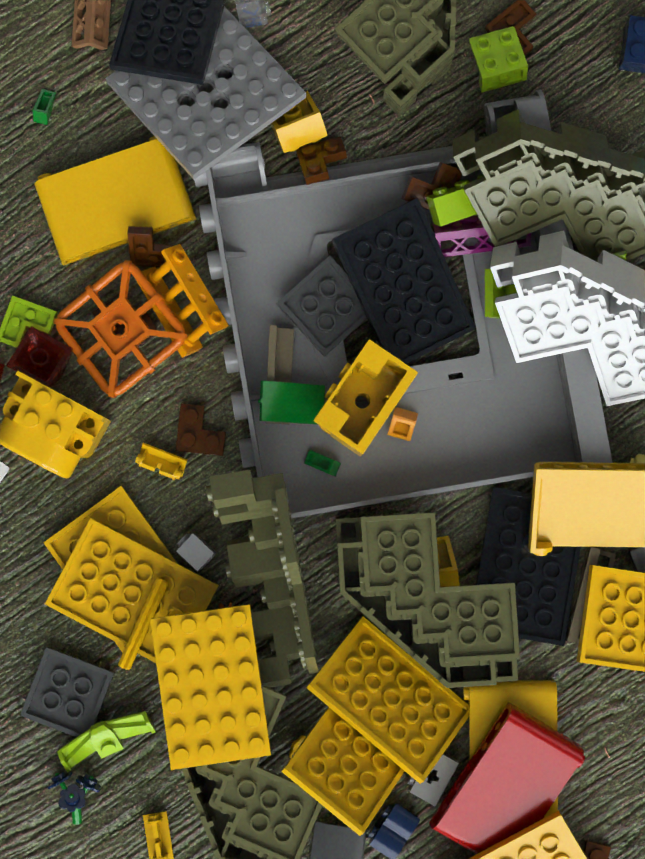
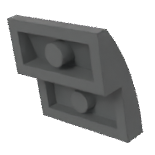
M316 821L310 859H363L367 829L359 836L346 824L338 825Z

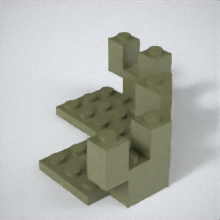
M366 0L335 28V33L384 84L402 69V73L384 89L383 101L398 117L416 101L417 93L429 82L434 85L450 70L455 52L456 0Z
M519 109L496 119L497 132L480 140L475 130H472L453 139V158L463 176L479 169L484 174V177L464 185V191L495 247L504 245L563 219L580 254L598 262V257L603 250L611 254L626 251V261L645 254V149L632 155L609 149L606 135L560 122L557 133L525 123Z
M245 470L209 477L210 486H206L208 501H213L214 516L220 518L221 524L250 519L252 521V528H248L249 537L226 541L229 563L225 564L227 578H232L235 588L264 583V588H260L262 603L267 602L269 610L251 613L255 642L274 639L270 641L272 656L276 655L277 657L258 660L261 685L271 688L292 684L288 660L300 658L303 669L308 668L309 675L318 674L319 670L310 613L283 473L252 478L251 471Z
M435 513L335 519L340 594L446 688L497 685V682L518 681L517 658H520L515 583L440 587Z
M262 685L268 734L270 736L286 695ZM260 757L182 768L188 789L197 807L216 859H300L322 805L292 780L258 766Z

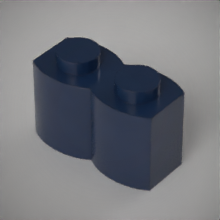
M395 801L392 805L387 804L381 814L383 817L382 822L379 826L375 824L367 836L370 838L369 845L390 859H396L420 822V818Z

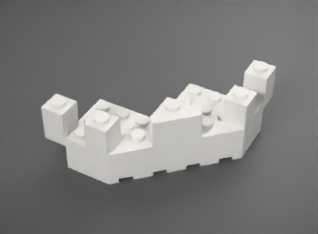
M564 230L540 236L538 251L523 255L520 254L517 242L493 247L490 268L497 288L515 284L517 290L515 294L497 297L495 300L516 363L588 348L607 406L645 399V270L605 250L601 252L598 262L570 249Z

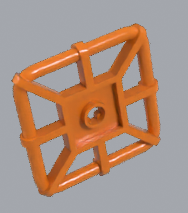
M125 260L116 265L93 285L89 284L85 287L86 291L62 309L53 324H56L59 335L77 357L76 361L79 365L85 367L100 389L108 394L110 398H116V396L123 394L148 373L152 374L156 371L155 367L177 351L188 337L182 323L163 300L165 297L161 292L158 293L142 271L131 260ZM122 273L119 298L107 307L98 292ZM130 274L134 276L150 297L137 310L127 299ZM91 298L101 310V313L90 322L66 320ZM156 305L175 332L151 330L141 316ZM117 323L125 325V332L123 334H115L114 331L117 329L115 325ZM66 326L88 328L98 342L84 352ZM149 336L175 339L150 360L145 357L138 347ZM102 348L112 359L109 383L90 360ZM132 351L143 366L121 384L117 385L120 360Z

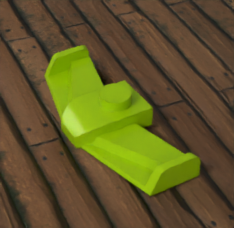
M146 711L98 722L60 748L57 753L63 767L67 772H70L73 766L95 751L98 752L101 759L124 749L121 739L148 732L156 733V729Z

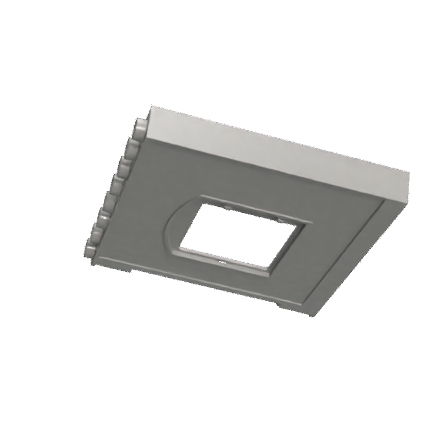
M536 90L532 96L485 103L484 120L486 136L488 137L497 132L496 119L518 109L526 124L551 131L547 105L542 90ZM260 142L241 145L194 179L196 187L207 185L209 187L211 203L199 205L201 223L204 234L216 232L219 250L208 251L207 258L211 279L224 278L227 296L215 298V303L228 325H232L235 343L223 345L227 373L240 372L243 390L231 392L235 421L248 419L251 438L239 440L243 468L256 466L258 477L283 473L292 519L532 478L534 464L537 462L613 463L597 375L588 348L516 363L501 319L485 317V269H490L492 251L462 255L479 344V353L474 356L410 366L418 374L395 407L418 413L411 441L387 435L394 409L361 457L330 437L319 425L290 423V425L266 424L265 421H259L260 403H258V399L260 398L261 381H267L270 325H277V328L294 329L292 383L325 385L326 394L333 383L339 384L341 379L338 376L347 363L343 341L324 357L276 303L328 257L327 245L329 242H332V238L407 203L408 201L401 199L410 176L431 184L440 162L459 169L453 158V146L326 167L329 179L306 185L302 172L265 177V164ZM481 169L466 176L462 174L460 181L469 180L471 182L476 180L477 175L482 174ZM423 208L427 220L431 225L432 217L430 210ZM563 219L531 232V246L519 248L520 254L538 251L540 236L563 230L569 248L573 250L571 235ZM522 236V237H520V238H518V239H515V240L525 239V236ZM470 237L464 244L474 246L479 240L475 237ZM462 373L463 378L449 380L448 375ZM359 396L355 399V403L359 408L364 409L368 406V401L365 397ZM309 450L340 462L341 465L336 477L304 464Z

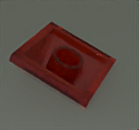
M31 326L6 366L51 388L62 378L73 349Z

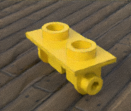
M143 442L135 463H138L139 467L155 471L158 468L160 469L159 474L172 478V480H180L183 477L187 459Z
M167 811L143 815L149 859H174Z

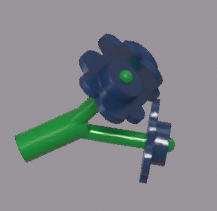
M64 771L55 773V776L51 778L52 782L47 788L51 789L60 784L62 791L60 792L61 798L58 804L62 809L67 808L72 813V823L79 825L82 823L81 808L86 804L84 797L87 791L100 792L101 786L97 783L98 780L86 774L84 777L78 775L76 778V782L83 785V789H79L76 784H71L67 788L64 781L69 779L73 773L65 774Z

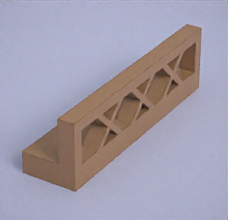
M75 0L71 47L77 49L91 46L100 50L108 49L111 0ZM86 6V12H85L84 16L82 17V11H83L84 7ZM83 29H85V30H84V39L80 40V39H81V33H82Z

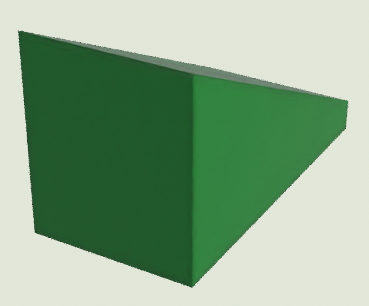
M45 89L41 90L33 108V122L48 125L56 92Z
M309 450L304 464L335 477L341 465L340 462L312 450Z

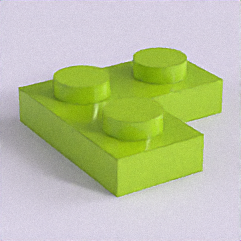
M12 296L0 327V342L20 349L28 327L50 335L54 326V318H57L58 312Z

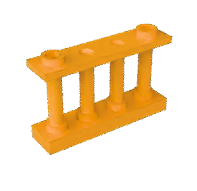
M177 244L161 251L166 262L158 269L155 266L142 271V273L156 291L162 293L165 297L163 300L182 323L185 333L188 334L187 340L178 349L180 356L183 358L203 348L199 338L207 331L211 335L227 328L229 325L181 244ZM172 270L178 282L169 289L162 277ZM140 286V288H141V290L143 291L144 295L146 296L147 300H149L150 297L147 295V293L144 291V289ZM184 290L190 303L181 310L175 297ZM153 306L152 308L164 329L168 332H175L157 306ZM194 311L198 313L203 322L195 330L192 329L186 319Z

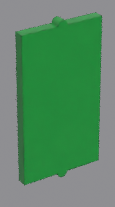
M261 381L260 398L258 399V403H260L259 421L318 425L313 420L325 404V385Z

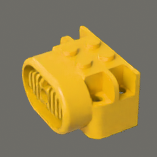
M369 339L352 365L348 362L338 376L341 381L338 385L335 383L331 385L324 396L328 400L313 421L323 431L328 433L330 437L361 457L418 372ZM359 396L365 397L368 401V406L364 409L359 408L355 403V399Z
M17 371L15 375L19 379L13 390L8 392L7 396L9 397L3 407L4 418L0 423V445L60 477L70 478L80 459L88 458L95 452L111 420Z

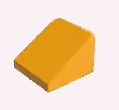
M395 407L387 435L411 441L418 413Z

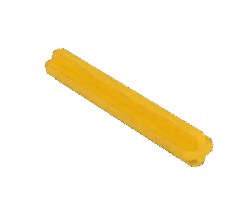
M161 578L155 579L118 662V666L125 670L131 669L151 624L150 619L154 617L168 586L166 580Z

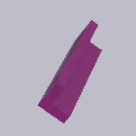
M478 216L467 217L444 226L435 225L432 221L433 233L440 249L441 241L451 240L455 243L450 249L441 250L444 257L493 251V247H495L493 243L488 241L490 237ZM531 233L525 235V239L513 240L506 244L517 242L518 248L531 246ZM470 237H475L479 240L474 246L464 244Z

